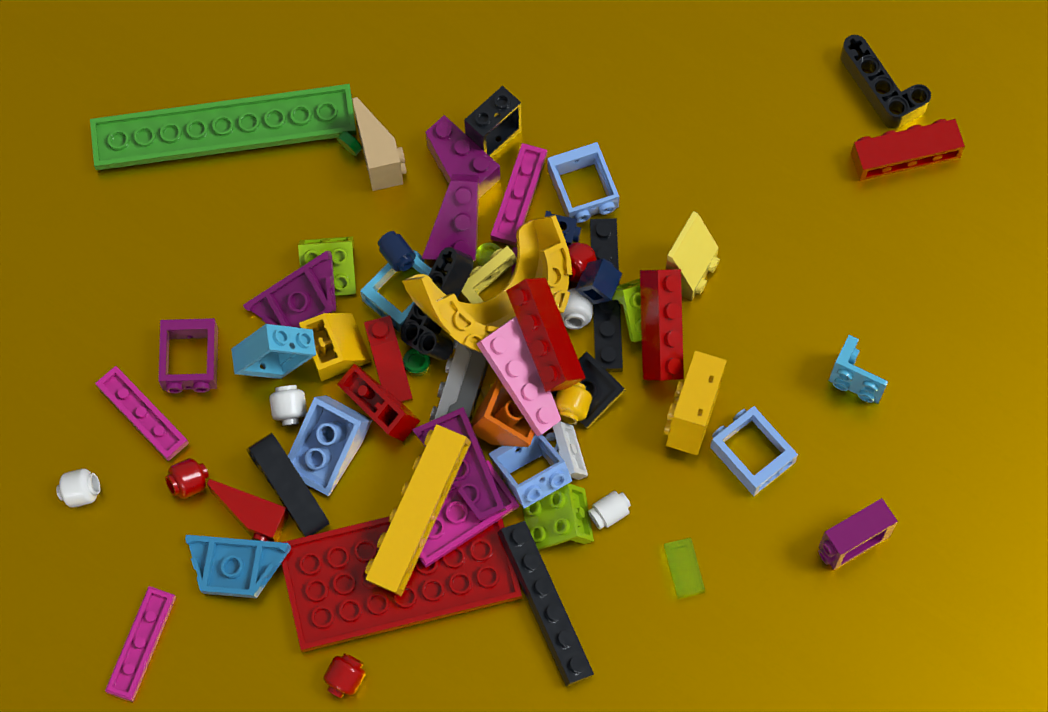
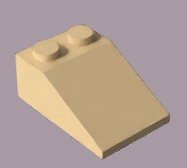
M357 97L352 98L356 124L372 191L402 185V175L407 174L402 147L397 148L395 138Z

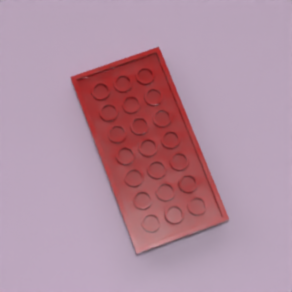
M390 516L282 542L288 543L291 546L289 553L282 561V567L301 652L522 599L518 578L497 533L500 529L505 528L503 519L495 522L427 568L418 559L402 596L372 584L366 580L367 574H365L371 558L375 559L379 548H377L380 536L383 532L387 533L391 524L389 522Z

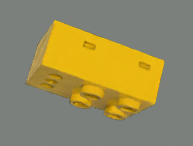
M695 350L685 382L679 381L674 396V403L671 404L668 412V420L664 430V434L668 435L666 446L698 456L719 393L727 360Z

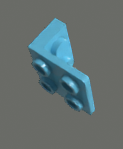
M848 335L834 364L829 381L839 390H849L858 394V397L865 402H875L878 404L888 381L854 366L860 350L856 349L859 339Z

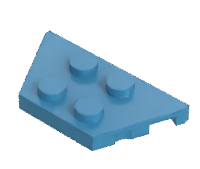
M186 535L185 537L191 551L193 568L197 572L198 586L203 594L257 598L291 549L288 543L197 535Z

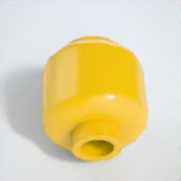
M579 382L565 390L557 391L555 404L562 422L577 424L578 421L586 419L592 395L586 390L584 384Z

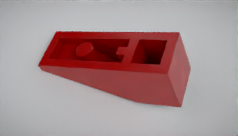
M391 316L364 322L380 385L400 402L412 401L413 398Z
M356 364L352 365L337 384L388 435L398 440L404 441L413 431L412 429L420 422L402 402Z
M208 480L207 485L211 493L248 534L253 536L252 540L278 542L289 517L286 507L217 481Z

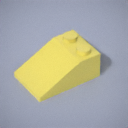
M694 211L667 255L666 270L681 269L682 296L691 301L696 293L701 295L707 284L705 277L708 272L713 273L720 261L717 257L719 247L699 214Z

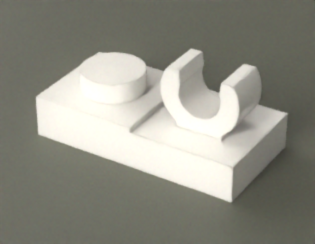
M561 421L553 426L554 432L548 433L545 438L549 441L556 439L557 443L553 448L565 461L571 478L583 479L588 476L574 426Z

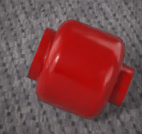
M576 242L568 246L572 267V275H569V281L579 282L588 262L597 260L594 250L589 245Z
M188 458L172 465L168 470V475L165 476V481L173 496L177 495L182 499H187L206 488V479L209 478V474L203 463L199 464L196 460Z
M346 653L343 656H335L323 677L325 683L329 685L327 691L339 698H342L344 694L355 695L366 675L365 670L362 668L364 663Z

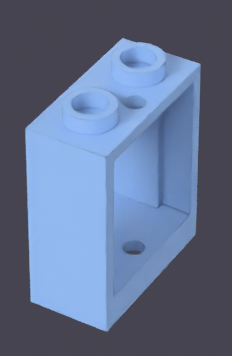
M598 142L547 158V169L566 217L575 218L577 223H582L590 219L591 216L600 213L606 215L619 207V194ZM594 164L607 197L572 208L560 175Z
M753 406L748 411L743 409L738 412L733 418L734 422L727 428L724 425L718 428L712 434L713 439L710 448L748 491L755 496L795 464L798 454L757 408ZM750 421H753L781 452L776 459L756 475H753L724 443Z
M534 434L532 442L528 447L501 446L488 453L494 469L523 508L530 506L572 482L565 461L543 435L536 436ZM543 455L551 466L518 484L510 473Z

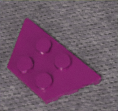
M325 251L243 305L244 308L261 317L267 324L300 328L299 323L323 313L335 312L336 300L332 253Z

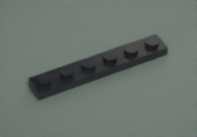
M617 218L590 219L591 248L595 252L596 259L604 258L613 263L614 267L619 270ZM610 300L593 304L595 360L607 372H622L621 312L619 301Z
M523 521L500 529L497 532L566 687L590 678L594 675L526 522Z

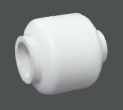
M576 288L568 290L570 292L568 303L564 313L560 314L564 325L569 329H580L586 326L591 321L593 314V303L576 291Z
M297 385L277 387L275 392L269 397L272 418L276 421H282L283 426L299 424V418L307 414L305 393L303 390L297 389Z
M78 469L64 473L60 478L59 485L56 487L57 496L67 506L72 508L91 504L100 493L99 479L95 473H91L88 469Z

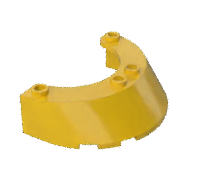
M556 215L533 219L518 228L516 233L517 261L513 275L505 288L487 301L474 304L460 302L455 293L446 295L425 274L413 275L402 282L412 300L428 317L459 343L482 353L476 343L516 316L506 290L524 279L546 278L560 314L564 313L570 295L568 286L569 275H572V267L566 240Z

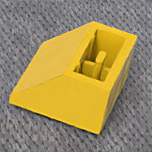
M323 313L299 323L300 328L313 329L316 355L312 357L321 381L347 372L353 364L360 367L372 362L352 313Z

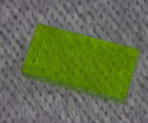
M687 538L665 543L664 550L677 599L705 593L692 539Z

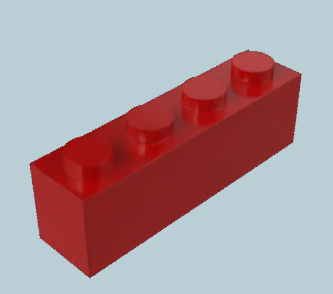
M940 119L926 126L914 125L904 131L896 132L892 130L878 137H862L854 142L851 156L859 180L862 181L961 158L965 145L956 119Z
M681 269L640 270L643 380L684 379Z
M524 279L506 290L545 391L565 390L586 379L547 279Z

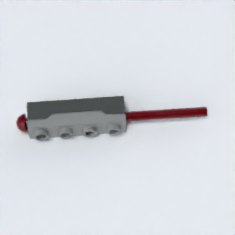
M454 339L453 349H456L453 358H448L445 373H448L446 382L440 383L437 397L441 399L438 407L433 406L430 421L463 407L471 423L489 363L483 353L472 350Z

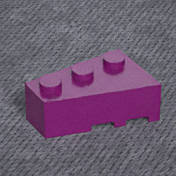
M445 115L425 132L427 147L447 180L448 185L452 174L479 175L480 198L501 179L500 165Z
M452 174L422 259H437L443 249L452 247L470 255L473 261L476 260L479 175Z

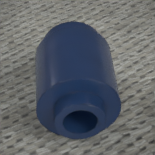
M390 231L379 239V251L394 271H406L413 266L416 254L400 234Z

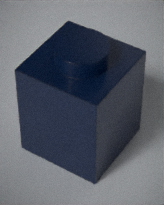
M604 258L588 262L575 290L593 304L610 301L622 273L614 267L613 263Z

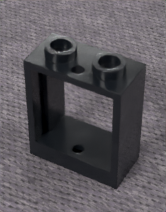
M501 86L464 119L465 134L492 158L522 131L521 102L505 87ZM498 137L502 139L499 142L495 140Z

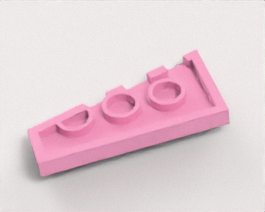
M516 316L476 343L536 436L542 435L561 421L551 391L546 392Z

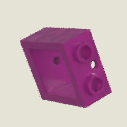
M215 318L160 320L159 383L162 390H166L168 393H181L182 390H194L195 392L205 393L210 391V389H217L218 326ZM207 338V374L168 375L170 339Z
M881 498L825 531L819 544V555L826 565L830 564L833 570L889 538L898 521Z

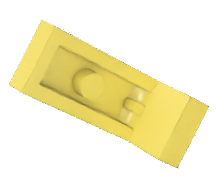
M508 246L504 249L496 250L490 256V261L484 266H478L472 270L461 293L472 304L484 302L478 294L516 263V255Z

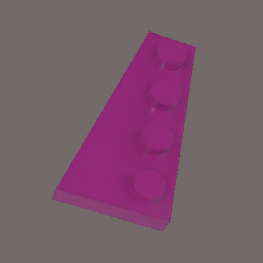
M463 407L412 429L423 444L428 432L434 430L436 424L466 436L471 441V444L453 485L480 521L506 510Z

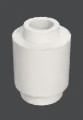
M614 490L592 504L588 514L598 529L608 528L630 514L628 508L631 504L623 492L618 494Z

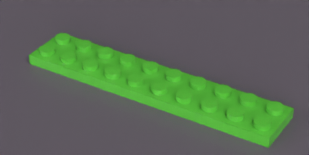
M350 84L90 119L93 160L96 170L337 138L343 131L351 135H357Z

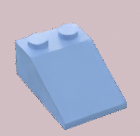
M327 395L314 397L288 454V458L304 483L330 496L360 448L372 423V419Z

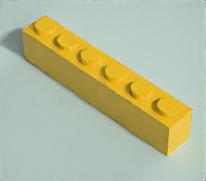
M436 424L434 430L428 432L424 441L426 448L422 456L419 455L413 464L412 470L415 472L411 480L406 481L402 488L401 496L403 498L399 507H394L390 514L389 522L391 524L387 533L383 532L377 544V548H379L375 559L371 558L366 567L367 581L402 596L470 447L471 441L466 436Z

